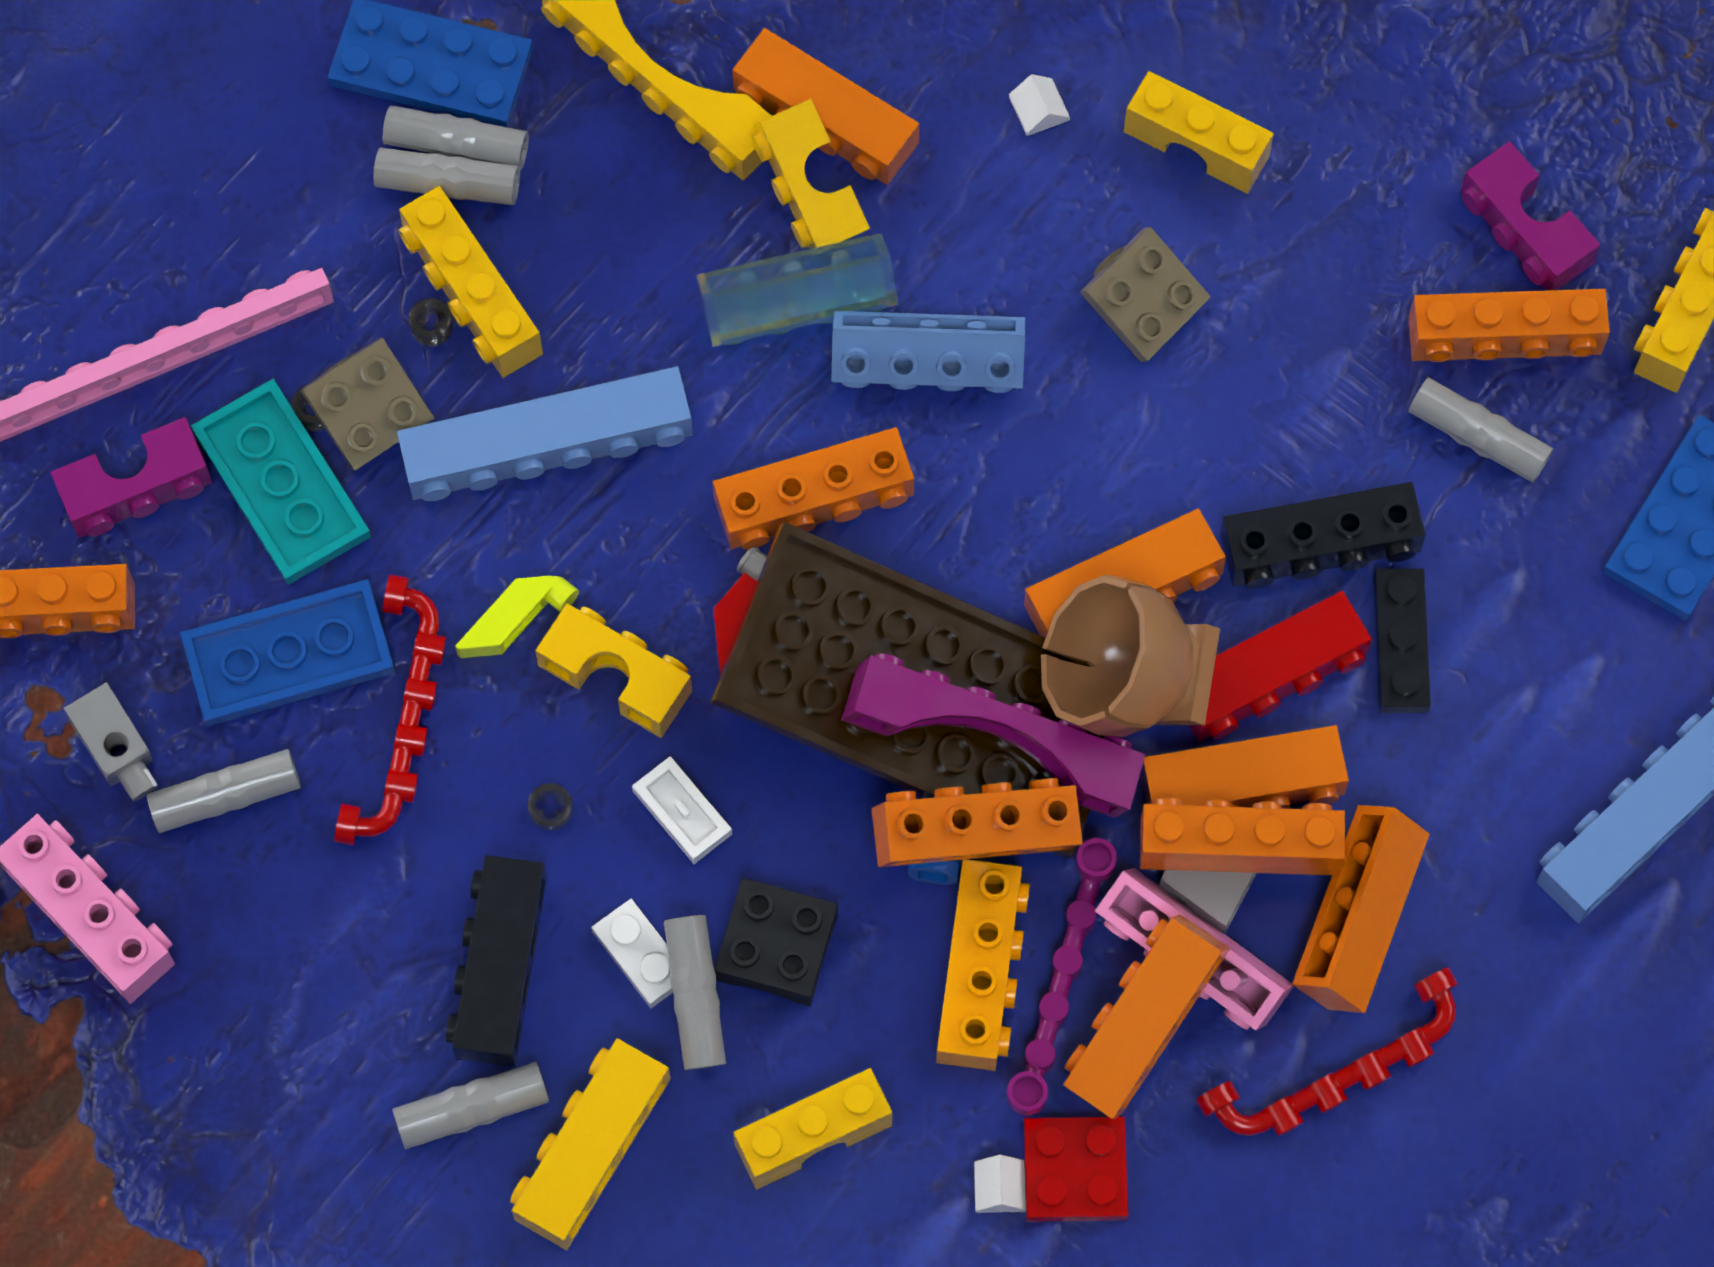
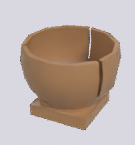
M1100 576L1078 585L1053 616L1042 649L1087 662L1090 666L1075 664L1041 654L1042 690L1056 717L1097 735L1124 737L1148 729L1153 725H1205L1220 628L1208 624H1184L1173 601L1149 585L1125 577Z

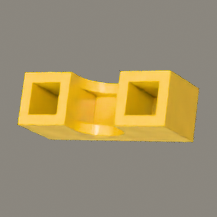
M1151 71L1147 72L1126 108L1125 133L1163 152L1167 150L1170 143H1178L1194 150L1205 160L1207 164L1206 174L1246 194L1249 193L1270 156L1273 132Z
M811 98L753 125L756 134L751 136L754 148L762 162L769 160L776 175V178L771 179L772 187L782 205L789 204L796 219V221L791 223V228L802 249L808 247L811 254H815L870 229L851 185L834 193H823L814 189L806 179L805 162L809 154L816 148L831 142Z
M567 603L535 650L538 666L580 690L588 676L600 668L611 667L622 671L629 678V681L618 698L620 714L662 738L693 691L691 675L687 674L688 668L674 657L664 655L663 658H660L646 650V643L636 635L628 631H623L619 634L605 626V619L595 611L587 607H582L579 611Z
M871 1068L734 1131V1144L757 1190L802 1169L801 1165L806 1159L825 1148L839 1143H845L849 1147L891 1127L893 1112Z

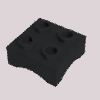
M742 878L714 969L716 981L765 991L811 1007L826 950L838 916V904Z

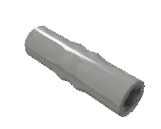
M390 105L384 120L382 140L383 144L428 153H438L449 157L460 156L471 160L516 165L522 170L528 151L529 134L528 131L486 124L473 118H457L451 114H434Z
M379 148L375 159L373 182L377 188L426 194L440 185L448 198L514 206L519 192L520 167L471 160L460 156L449 157L438 153L425 154Z
M1429 377L1422 384L1408 410L1409 413L1450 435L1458 444L1471 447L1479 456L1494 460L1532 483L1540 475L1554 449L1513 426L1503 416L1491 413L1482 404L1462 397Z
M289 749L242 764L228 766L216 772L206 773L195 779L146 795L157 831L162 833L300 789L301 785Z
M706 915L665 920L664 927L671 970V987L674 994V1010L678 1021L684 1070L725 1065L726 1057L720 1021V1001L716 991V974L712 963Z
M533 1062L490 1077L475 1079L465 1085L450 1087L439 1094L393 1108L392 1110L404 1148L408 1149L451 1134L467 1132L476 1126L491 1124L500 1118L548 1103L549 1099L538 1064Z

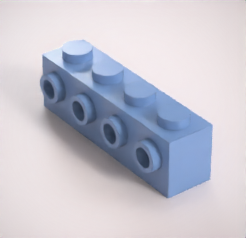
M834 311L831 382H841L844 386L850 388H862L870 383L889 384L891 387L901 390L913 389L917 385L937 386L945 391H959L965 387H984L986 390L995 393L1009 392L1013 388L1023 389L1025 317Z

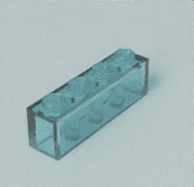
M882 233L696 275L705 322L713 347L724 344L736 345L746 339L768 334L780 335L795 328L817 323L829 324L833 322L834 311L879 312L884 308L898 305L891 258Z

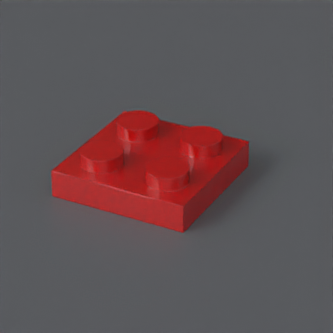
M1110 1117L1024 1118L1026 1222L1128 1219L1125 1117H1116L1114 1119Z

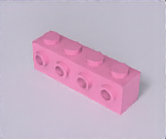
M37 813L0 846V866L131 1004L175 965L167 951L173 944L154 923L146 928L134 916L140 909L121 888L116 893H112L102 882L107 877V874L89 854L83 859L76 855L70 848L75 840L58 821L55 820L48 825Z
M1136 868L1122 871L1095 910L1096 913L1106 919L1103 924L1112 933L1126 941L1131 938L1146 949L1143 952L1145 956L1151 950L1146 941L1159 921L1164 919L1169 922L1172 917L1183 915L1231 949L1199 997L1208 1000L1210 997L1226 1008L1224 1014L1231 1021L1246 1030L1250 1027L1258 1030L1266 1026L1294 987L1291 982Z

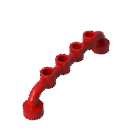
M389 574L382 609L384 613L402 616L404 607L414 609L420 617L382 807L377 815L364 818L360 817L361 807L341 803L334 842L354 846L356 836L374 837L386 832L396 823L401 812L402 803H413L418 774L409 773L412 755L423 757L428 728L419 727L422 709L428 711L433 709L437 682L428 681L431 664H442L447 637L437 635L439 613L434 602L423 592L408 588L409 578Z
M1449 967L1441 969L1414 985V988L1423 1004L1433 1000L1436 1006V1015L1431 1022L1408 1032L1378 1050L1364 1055L1346 1067L1320 1078L1302 1090L1276 1101L1256 1114L1247 1116L1236 1111L1233 1103L1241 1098L1231 1080L1207 1091L1196 1098V1101L1205 1117L1215 1114L1225 1128L1236 1134L1252 1136L1273 1128L1277 1136H1281L1304 1123L1299 1113L1315 1105L1318 1106L1321 1114L1348 1100L1343 1090L1361 1082L1366 1091L1392 1077L1387 1067L1402 1059L1405 1060L1408 1068L1433 1056L1435 1052L1431 1044L1444 1037L1450 1031L1455 1021L1456 1005L1450 990L1458 986V983Z

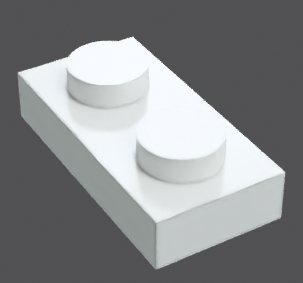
M671 756L632 785L633 793L693 864L697 863L732 835L731 827Z
M632 899L626 901L591 927L592 933L650 1008H653L673 993L667 944Z

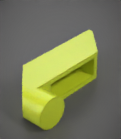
M559 576L515 579L455 645L457 655L460 658L502 655L548 603L561 613L567 603L569 605L574 603L579 590Z

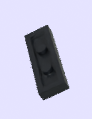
M1376 569L1374 588L1380 713H1429L1431 700L1424 569Z

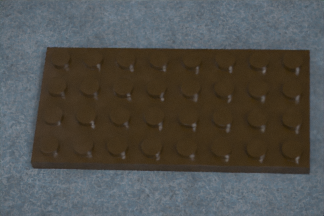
M783 522L778 527L710 703L910 791H915L926 798H934V790L947 787H963L964 795L982 793L981 786L1004 782L1011 783L1012 791L1029 789L1030 781L1052 777L1035 759L1024 751L991 733L964 726L931 725L908 729L886 737L841 721L857 666L870 655L876 656V654L880 653L892 655L904 661L903 667L919 673L923 670L942 673L950 678V684L966 690L968 687H979L989 690L996 695L995 700L1011 706L1014 703L1033 706L1041 711V717L1058 722L1062 719L1056 717L1042 690L1041 654L1075 664L1090 665L1087 662L1042 649L1045 637ZM1086 730V733L1100 737L1102 739L1104 737V735H1097ZM1078 805L1082 834L1090 809ZM1077 847L1070 850L1053 851L1052 853L1069 859L1074 856Z

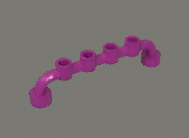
M1101 838L1089 839L1078 849L1076 867L1082 876L1076 900L1067 909L1065 919L1067 931L1062 947L1057 949L1053 956V978L1049 991L1041 998L1039 1003L1038 1018L1040 1022L1035 1039L1027 1045L1025 1050V1071L1016 1074L1008 1084L1007 1101L1010 1107L1021 1115L1036 1114L1046 1104L1048 1087L1044 1076L1054 1065L1055 1049L1053 1045L1057 1031L1067 1020L1069 1011L1067 998L1072 981L1076 980L1081 973L1083 963L1081 950L1086 935L1095 926L1096 912L1094 906L1100 885L1115 870L1117 861L1115 848L1110 842Z

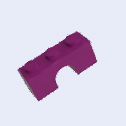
M1509 141L1466 172L1460 191L1462 199L1471 213L1475 216L1481 215L1491 226L1492 234L1497 243L1504 250L1509 251L1511 249L1522 262L1524 273L1532 283L1538 286L1541 284L1546 291L1558 290L1594 264L1601 244L1571 210L1551 222L1536 221L1524 212L1521 204L1534 195L1540 175Z
M186 417L141 435L147 450V461L144 468L134 477L128 479L110 477L101 468L96 454L50 472L78 538L85 535H102L110 531L117 522L132 516L134 518L146 517L157 511L161 504L176 498L185 500L195 497L204 490L205 486L213 484Z

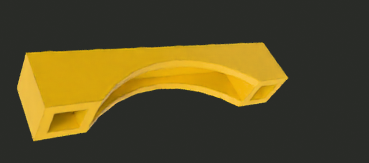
M542 0L541 10L557 28L564 26L573 33L579 47L589 56L594 57L597 54L608 64L611 74L621 84L625 86L632 84L642 93L643 101L653 112L658 115L664 112L675 122V127L683 138L691 144L699 142L709 151L711 160L720 170L725 173L732 171L744 181L762 163L751 136L756 134L753 125L771 117V115L747 94L722 93L698 87L669 73L655 63L636 44L622 21L615 0Z

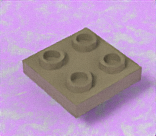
M1151 227L1143 228L1126 246L1120 247L1106 257L1093 273L1095 277L1080 291L1081 295L1140 362L1148 361L1211 298Z
M383 338L375 340L359 352L353 353L322 373L319 378L300 389L340 453L354 471L398 443V430L425 425L434 419Z

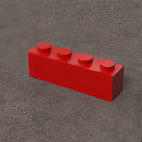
M1343 590L1216 655L1205 725H1189L1198 742L1210 736L1214 740L1221 739L1235 731L1239 727L1238 722L1252 714L1256 718L1266 716L1282 704L1281 699L1294 692H1297L1299 696L1306 695L1323 684V677L1337 670L1341 674L1348 673L1366 661L1365 656L1368 654L1372 638Z

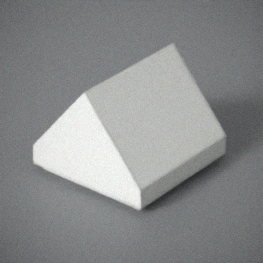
M1031 74L1009 94V99L1026 136L1070 121V116L1052 78Z
M996 1155L974 1162L975 1213L1026 1212L1024 1160Z

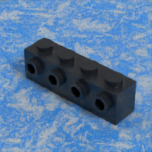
M1413 482L1224 516L1220 530L1232 587L1245 584L1250 589L1265 587L1273 583L1276 578L1292 575L1296 580L1309 579L1319 575L1322 572L1321 570L1340 567L1342 571H1353L1365 567L1369 561L1387 558L1389 562L1405 561L1414 557L1416 552H1421L1426 536Z
M485 855L483 870H474L470 897L477 900L475 917H466L462 938V946L469 947L466 966L458 965L454 984V994L461 995L458 1014L450 1013L446 1029V1043L453 1044L452 1048L457 1060L516 1067L547 882L545 864L542 862Z

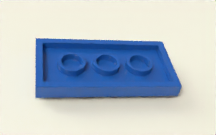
M353 0L327 79L329 86L438 113L451 114L459 118H473L482 123L508 128L534 49L533 40L380 2Z
M1700 414L1602 572L1686 622L1714 577V422Z
M369 579L180 632L203 719L207 727L395 673Z

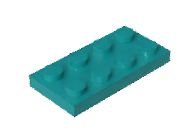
M274 379L190 426L192 433L287 585L371 538L370 530Z

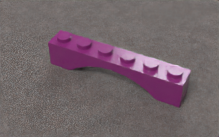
M882 653L876 654V656L870 655L857 666L841 721L886 737L908 729L931 725L964 726L988 732L1014 744L1035 759L1052 778H1058L1059 787L1076 785L1079 806L1113 818L1131 809L1145 754L1131 749L1132 744L1129 741L1114 736H1104L1102 739L1088 734L1086 730L1064 720L1052 721L1041 717L1039 709L1027 704L1014 703L1011 706L995 700L996 695L993 692L983 688L968 687L966 690L950 684L948 676L936 671L923 670L919 673L903 667L904 661L892 655Z

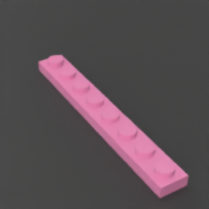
M320 268L313 272L309 270L300 271L290 276L286 283L269 290H254L248 293L241 302L226 308H211L203 312L193 322L181 327L177 325L168 326L158 331L154 338L137 345H122L113 350L109 357L92 364L84 362L74 365L66 371L65 375L49 382L37 381L27 385L21 390L20 394L3 401L0 400V442L334 303L330 284L323 269Z

